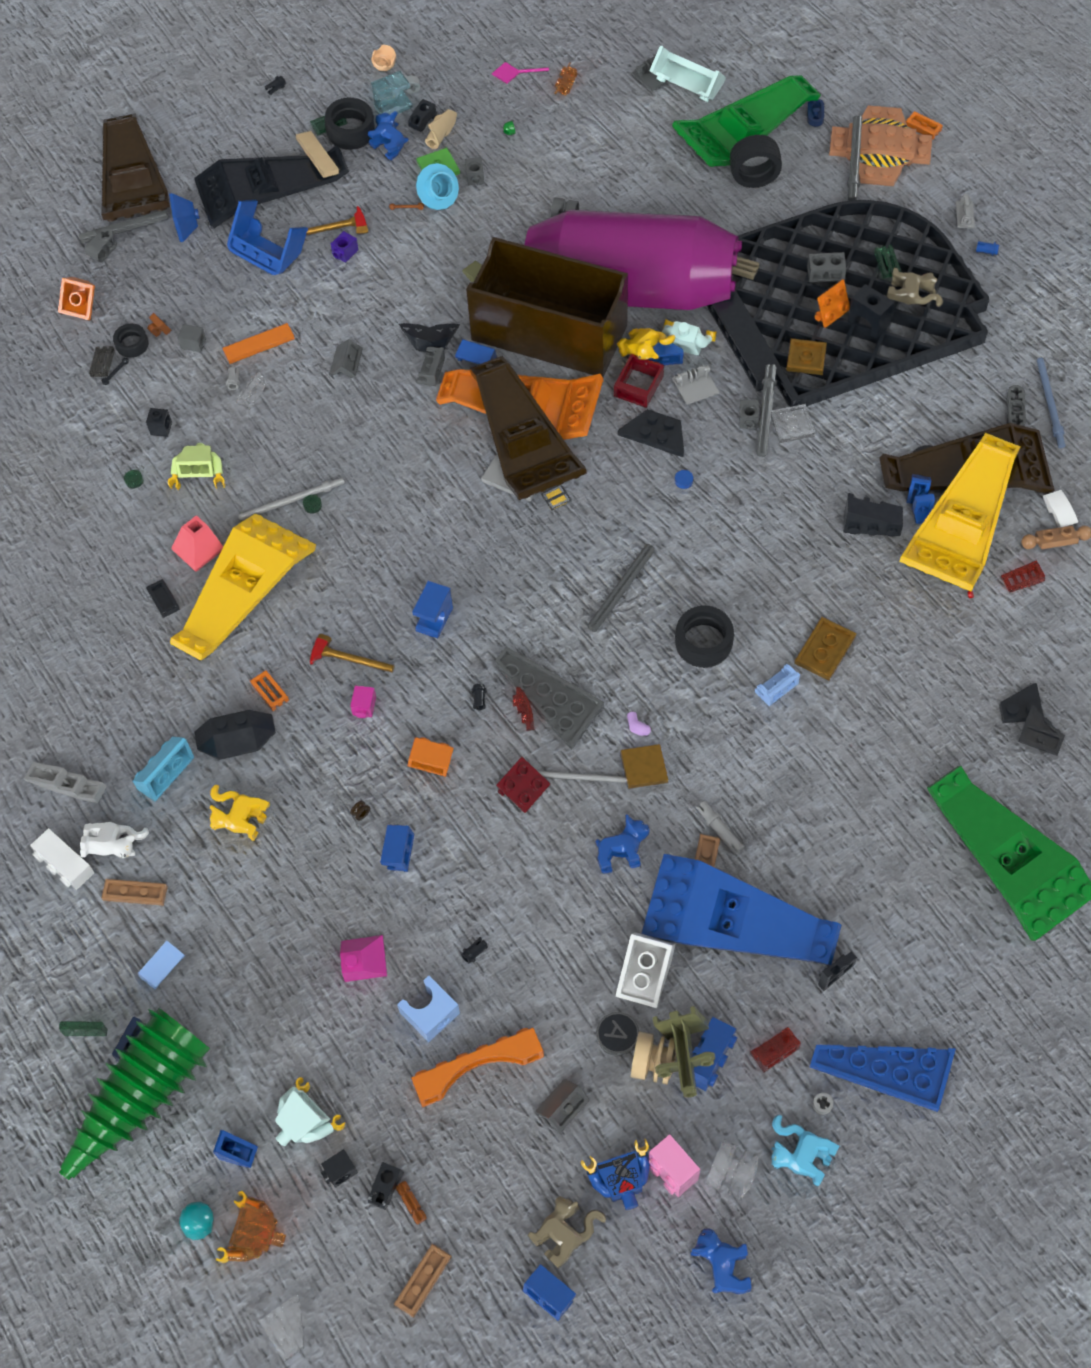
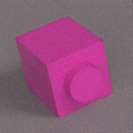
M354 687L350 706L354 716L358 718H372L376 701V693L373 687Z

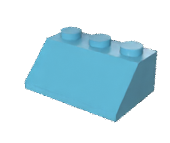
M172 736L169 741H166L162 745L161 750L149 759L145 768L135 775L133 783L137 790L155 802L194 759L187 740L182 737Z

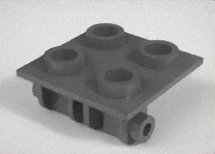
M656 54L651 59L644 61L640 66H636L634 72L631 73L633 77L652 92L665 84L657 80V76L649 71Z

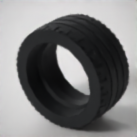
M351 97L341 98L331 103L325 112V129L329 141L345 150H355L366 146L369 140L372 139L368 136V132L375 130L374 115L371 107L365 101ZM346 118H355L364 122L360 127L354 129H344L336 125L339 121Z
M752 135L741 139L732 147L730 166L735 181L744 187L759 188L768 185L779 176L782 169V160L778 144L775 140L766 135ZM754 157L769 158L761 165H743L745 161Z
M701 605L690 608L682 614L675 630V645L677 652L684 661L695 667L708 668L722 663L731 652L734 629L732 621L725 612L713 606ZM707 625L717 629L723 635V641L715 647L698 648L686 639L685 634L695 626Z

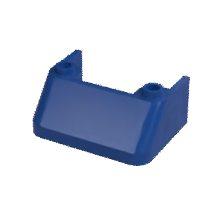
M239 201L227 242L229 251L272 275L282 274L301 254L308 228H290L285 246L282 248L260 236L262 225L259 220L254 218L258 201Z

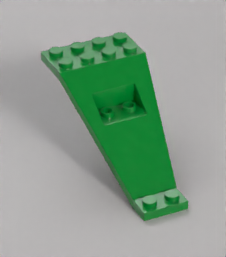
M802 75L788 76L700 119L675 120L672 127L696 151V154L701 156L708 166L730 165L731 149L738 141L752 135L768 136L806 101L819 100L821 94Z
M957 766L927 787L939 809L1009 903L1031 941L1039 939L1091 900V881L1078 859L972 784L962 766ZM1004 857H1006L1007 862L1005 864L1003 862Z

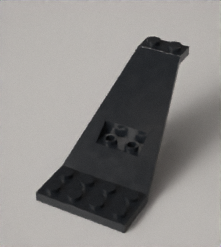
M336 145L327 152L338 167L339 174L324 178L308 155L219 159L194 178L210 226L215 229L236 213L239 201L256 200L258 205L339 180L349 172L340 148Z

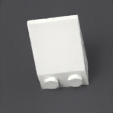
M636 932L632 933L616 997L657 1008L676 943Z

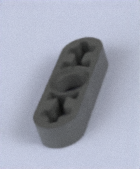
M1012 385L1009 387L1006 396L1007 423L1016 424L1014 421L1015 418H1018V425L1025 426V390L1019 385ZM1018 406L1021 411H1014L1011 407Z

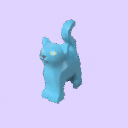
M775 1116L772 1126L776 1133L783 1136L796 1133L799 1139L794 1153H790L782 1144L776 1142L774 1144L775 1147L771 1149L773 1151L771 1165L775 1169L787 1167L795 1174L809 1176L812 1178L813 1184L818 1187L825 1174L814 1166L813 1161L815 1157L822 1160V1165L828 1167L832 1160L830 1155L835 1156L839 1145L826 1138L818 1137L796 1124L783 1127L781 1126L782 1116Z

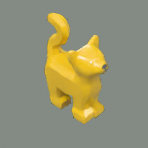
M635 328L628 333L630 340L623 338L617 343L622 357L633 354L642 360L649 358L658 359L659 357L654 352L653 347L658 342L662 345L671 344L676 337L675 335L666 337V334L655 331L652 328Z
M214 785L210 790L212 799L223 802L232 798L234 802L229 814H225L220 809L210 805L212 811L210 815V828L213 830L226 828L234 833H246L251 840L255 841L258 832L256 827L248 821L251 817H255L259 823L263 824L267 818L263 811L265 812L270 807V803L260 798L239 794L236 791H227L219 794V785Z

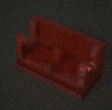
M787 1027L759 1047L750 1051V1054L764 1073L798 1051L801 1042L790 1028Z

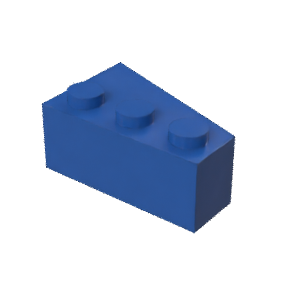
M712 1017L708 1024L709 1029L704 1031L698 1046L692 1052L693 1057L704 1052L715 1053L713 1065L694 1067L696 1087L707 1091L709 1086H714L718 1075L715 1073L719 1067H724L728 1058L725 1054L728 1048L733 1049L738 1039L735 1036L736 1028L715 1017Z

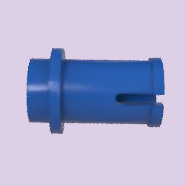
M978 241L976 252L992 254V256L997 255L999 244H996V242L993 244Z

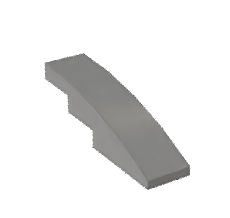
M36 762L32 763L24 778L25 781L40 787L94 803L99 802L107 787L103 782L89 780L84 775L70 773L61 767Z

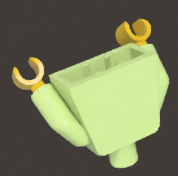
M198 443L196 446H185L182 452L172 460V477L168 479L169 487L172 489L173 484L176 483L177 490L181 488L178 477H213L216 475L213 480L215 488L217 489L216 484L218 482H222L223 488H225V480L221 476L223 474L221 458L215 452H211L209 445Z

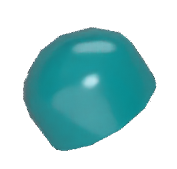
M191 1202L183 1208L179 1223L182 1232L187 1238L192 1240L203 1239L212 1231L214 1215L209 1205L203 1202Z

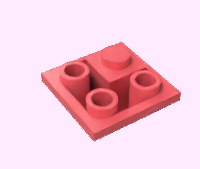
M197 515L181 527L172 546V550L195 572L221 553L223 545L209 526Z

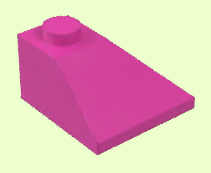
M383 935L341 941V969L345 982L387 976Z

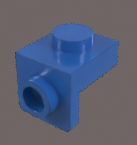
M934 494L915 496L912 512L916 524H922L932 511L935 503Z

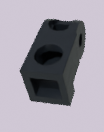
M422 99L412 112L408 120V126L422 132L426 128L427 123L437 116L435 104Z
M382 1162L373 1183L368 1203L386 1210L404 1172L399 1168Z

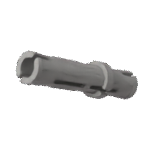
M706 800L696 807V810L707 821V826L713 828L734 856L741 852L740 849H744V846L723 823L719 813H715Z

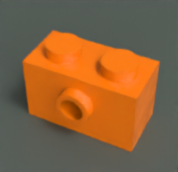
M415 737L407 766L446 777L454 748L446 743H435L424 737Z

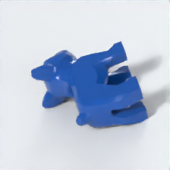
M394 111L392 114L385 112L376 115V129L368 132V136L373 138L369 140V145L376 149L378 146L385 144L384 147L388 151L385 157L389 160H393L403 148L404 143L409 140L404 138L403 134L396 129L399 125L395 122L397 111Z
M627 814L625 815V829L622 833L603 838L601 841L596 839L595 842L598 847L597 860L603 874L612 872L611 859L613 856L626 858L630 868L640 867V858L637 852L640 842L650 833V828L641 820H633Z
M710 1228L701 1230L696 1246L692 1249L691 1256H702L710 1261L715 1285L712 1289L713 1293L732 1292L744 1294L750 1292L752 1289L750 1277L739 1280L733 1275L735 1261L746 1259V1256H748L747 1244H742L738 1248L732 1247L722 1242L714 1230Z

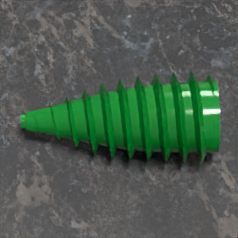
M158 1008L157 1011L148 1009L151 1018L147 1024L136 1021L140 1029L139 1034L136 1037L126 1035L130 1045L126 1051L116 1049L120 1057L117 1065L106 1063L110 1071L108 1078H96L101 1089L98 1095L88 1094L93 1102L90 1111L81 1110L85 1116L81 1128H76L78 1134L73 1144L70 1145L71 1148L60 1166L61 1170L59 1173L67 1180H70L72 1177L75 1178L96 1159L101 1160V1155L109 1149L118 1151L116 1143L122 1139L133 1142L131 1131L136 1128L148 1130L144 1120L149 1116L161 1119L157 1109L161 1104L173 1106L169 1097L170 1094L174 1091L185 1093L181 1085L185 1078L196 1081L192 1072L195 1066L207 1068L203 1057L210 1048L162 1009Z

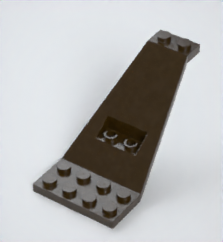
M1013 423L997 426L900 457L884 453L879 457L885 488L909 491L912 474L931 477L929 491L946 490L977 447L984 434L987 433L1020 446V450L1014 459L1007 488H1024L1045 494L1055 491L1040 431Z

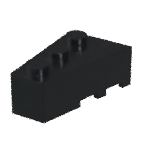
M848 493L844 511L843 533L869 534L871 536L887 535L890 537L901 536L903 507L882 501L880 504L870 502V498L864 497L863 500L854 498V494Z

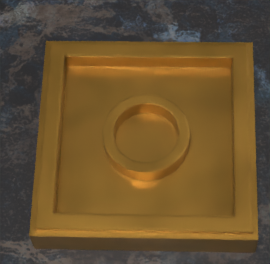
M791 339L786 371L823 375L827 343Z
M660 744L620 751L628 789L668 783Z

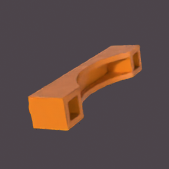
M523 1028L517 1031L516 1035L509 1038L508 1036L501 1037L492 1045L488 1046L485 1044L479 1046L475 1052L470 1054L462 1053L453 1061L440 1062L435 1068L428 1071L426 1069L421 1070L411 1079L423 1108L442 1100L457 1079L478 1066L494 1062H510L524 1066L544 1058V1053L534 1028Z

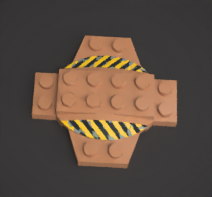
M868 105L862 115L859 182L863 184L894 186L905 165L910 166L912 163L930 165L932 135L916 134L917 129L907 126L901 108ZM850 123L849 128L832 126L830 156L846 157L849 161L851 160L853 123Z

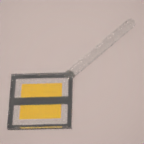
M562 485L554 486L540 493L551 511L572 501Z

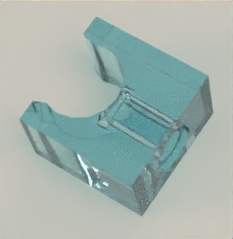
M401 71L371 83L374 106L379 114L385 112L392 114L394 111H397V114L413 108L411 101L403 92L410 88V83Z

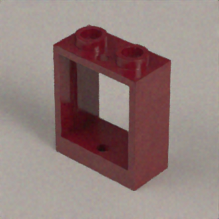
M631 354L614 384V397L647 408L664 377V365L648 359L642 360L636 355ZM633 370L655 377L648 391L626 384Z

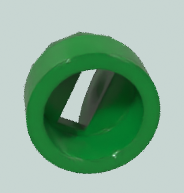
M513 121L506 122L503 125V132L506 135L516 134Z

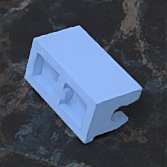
M786 664L780 672L764 684H759L755 689V693L770 706L799 684L800 674L790 665Z
M166 941L138 972V975L148 985L156 989L185 955Z

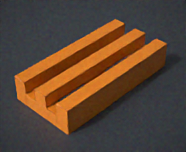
M915 111L906 120L908 127L917 129L916 132L922 135H932V140L941 132L943 127L942 124Z
M266 670L250 680L251 685L272 711L277 706L283 705L284 701H289L288 696ZM264 677L279 693V695L281 696L279 699L274 694V692L269 688V686L265 683V681L263 680ZM258 681L269 693V695L273 698L274 702H272L264 693V691L260 688V686L257 684Z

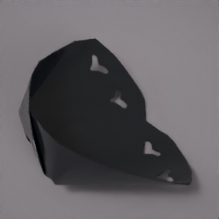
M399 324L413 347L419 352H428L426 351L427 347H442L445 350L460 325L439 324L426 327L419 324Z

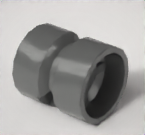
M555 197L552 203L551 217L568 210H579V201L568 200L566 202L563 198Z

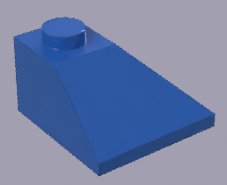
M171 193L169 197L174 224L180 242H184L198 227L197 219H200L198 208L194 209L193 202Z

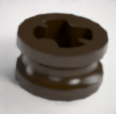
M361 800L352 807L350 814L356 816V820L360 821L368 815L370 806L365 805V802Z

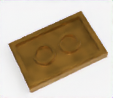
M821 617L795 659L794 664L830 681L857 633Z

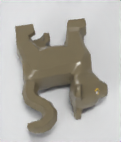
M894 268L891 285L902 287V289L896 290L895 287L889 286L887 298L908 305H925L932 300L936 301L937 307L942 305V297L936 294L935 283L937 278L934 277L933 273L930 272L924 275L901 273L897 268ZM919 288L931 294L922 298L919 296Z
M561 1196L556 1198L554 1212L545 1218L540 1229L536 1233L530 1232L527 1235L537 1247L549 1238L556 1243L555 1248L547 1250L544 1255L558 1269L569 1260L574 1250L590 1239L594 1233V1219H598L603 1223L606 1222V1215L598 1209L591 1210L584 1219L585 1230L581 1233L575 1231L565 1220L573 1216L580 1207L577 1201L573 1203L571 1200Z

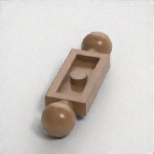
M1084 525L1079 527L1077 531H1075L1073 526L1036 531L1035 536L1031 534L1025 535L1021 540V544L1025 549H1033L1037 544H1039L1041 549L1078 544L1079 539L1086 541L1091 538V528Z

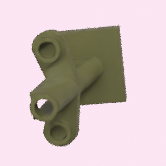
M695 1006L690 1007L691 1013L681 1015L678 1010L670 1012V1019L661 1021L657 1016L652 1017L654 1026L667 1040L674 1038L677 1062L657 1065L655 1073L658 1074V1077L665 1078L671 1076V1073L679 1071L681 1091L686 1098L697 1095L694 1067L700 1065L711 1066L715 1060V1053L704 1052L693 1057L690 1034L709 1029L708 1021Z

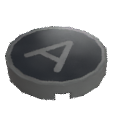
M612 1012L601 1019L596 1029L597 1041L601 1049L608 1054L621 1056L622 1054L630 1053L636 1047L639 1027L630 1015L622 1012Z

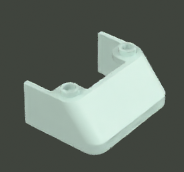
M663 46L659 47L649 70L657 76V80L663 83L667 80L700 95L699 98L706 102L709 99H714L726 79L719 71L716 70L714 72L675 55Z

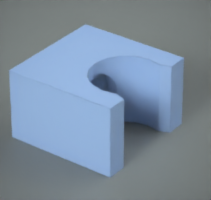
M428 976L423 980L427 993L432 996V1001L428 1006L416 1009L403 999L397 1006L400 1014L430 1042L460 1014L458 1004Z

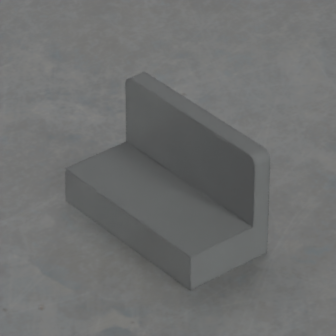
M351 339L337 346L330 374L333 376L341 371L350 378L355 377L363 348Z
M564 1079L538 1107L536 1112L538 1115L546 1118L554 1129L561 1133L590 1100L578 1085Z

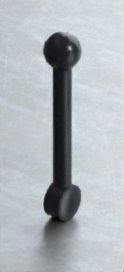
M123 358L122 362L107 378L105 377L101 380L103 385H108L109 380L122 366L129 363L128 358Z

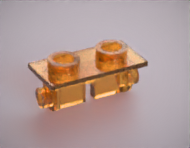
M569 62L567 67L564 66L560 72L562 77H559L555 84V87H557L555 95L558 91L563 95L570 93L572 83H574L578 75L575 68L569 67L571 62Z

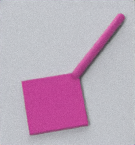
M505 62L492 75L508 84L519 73L549 71V68L518 70Z

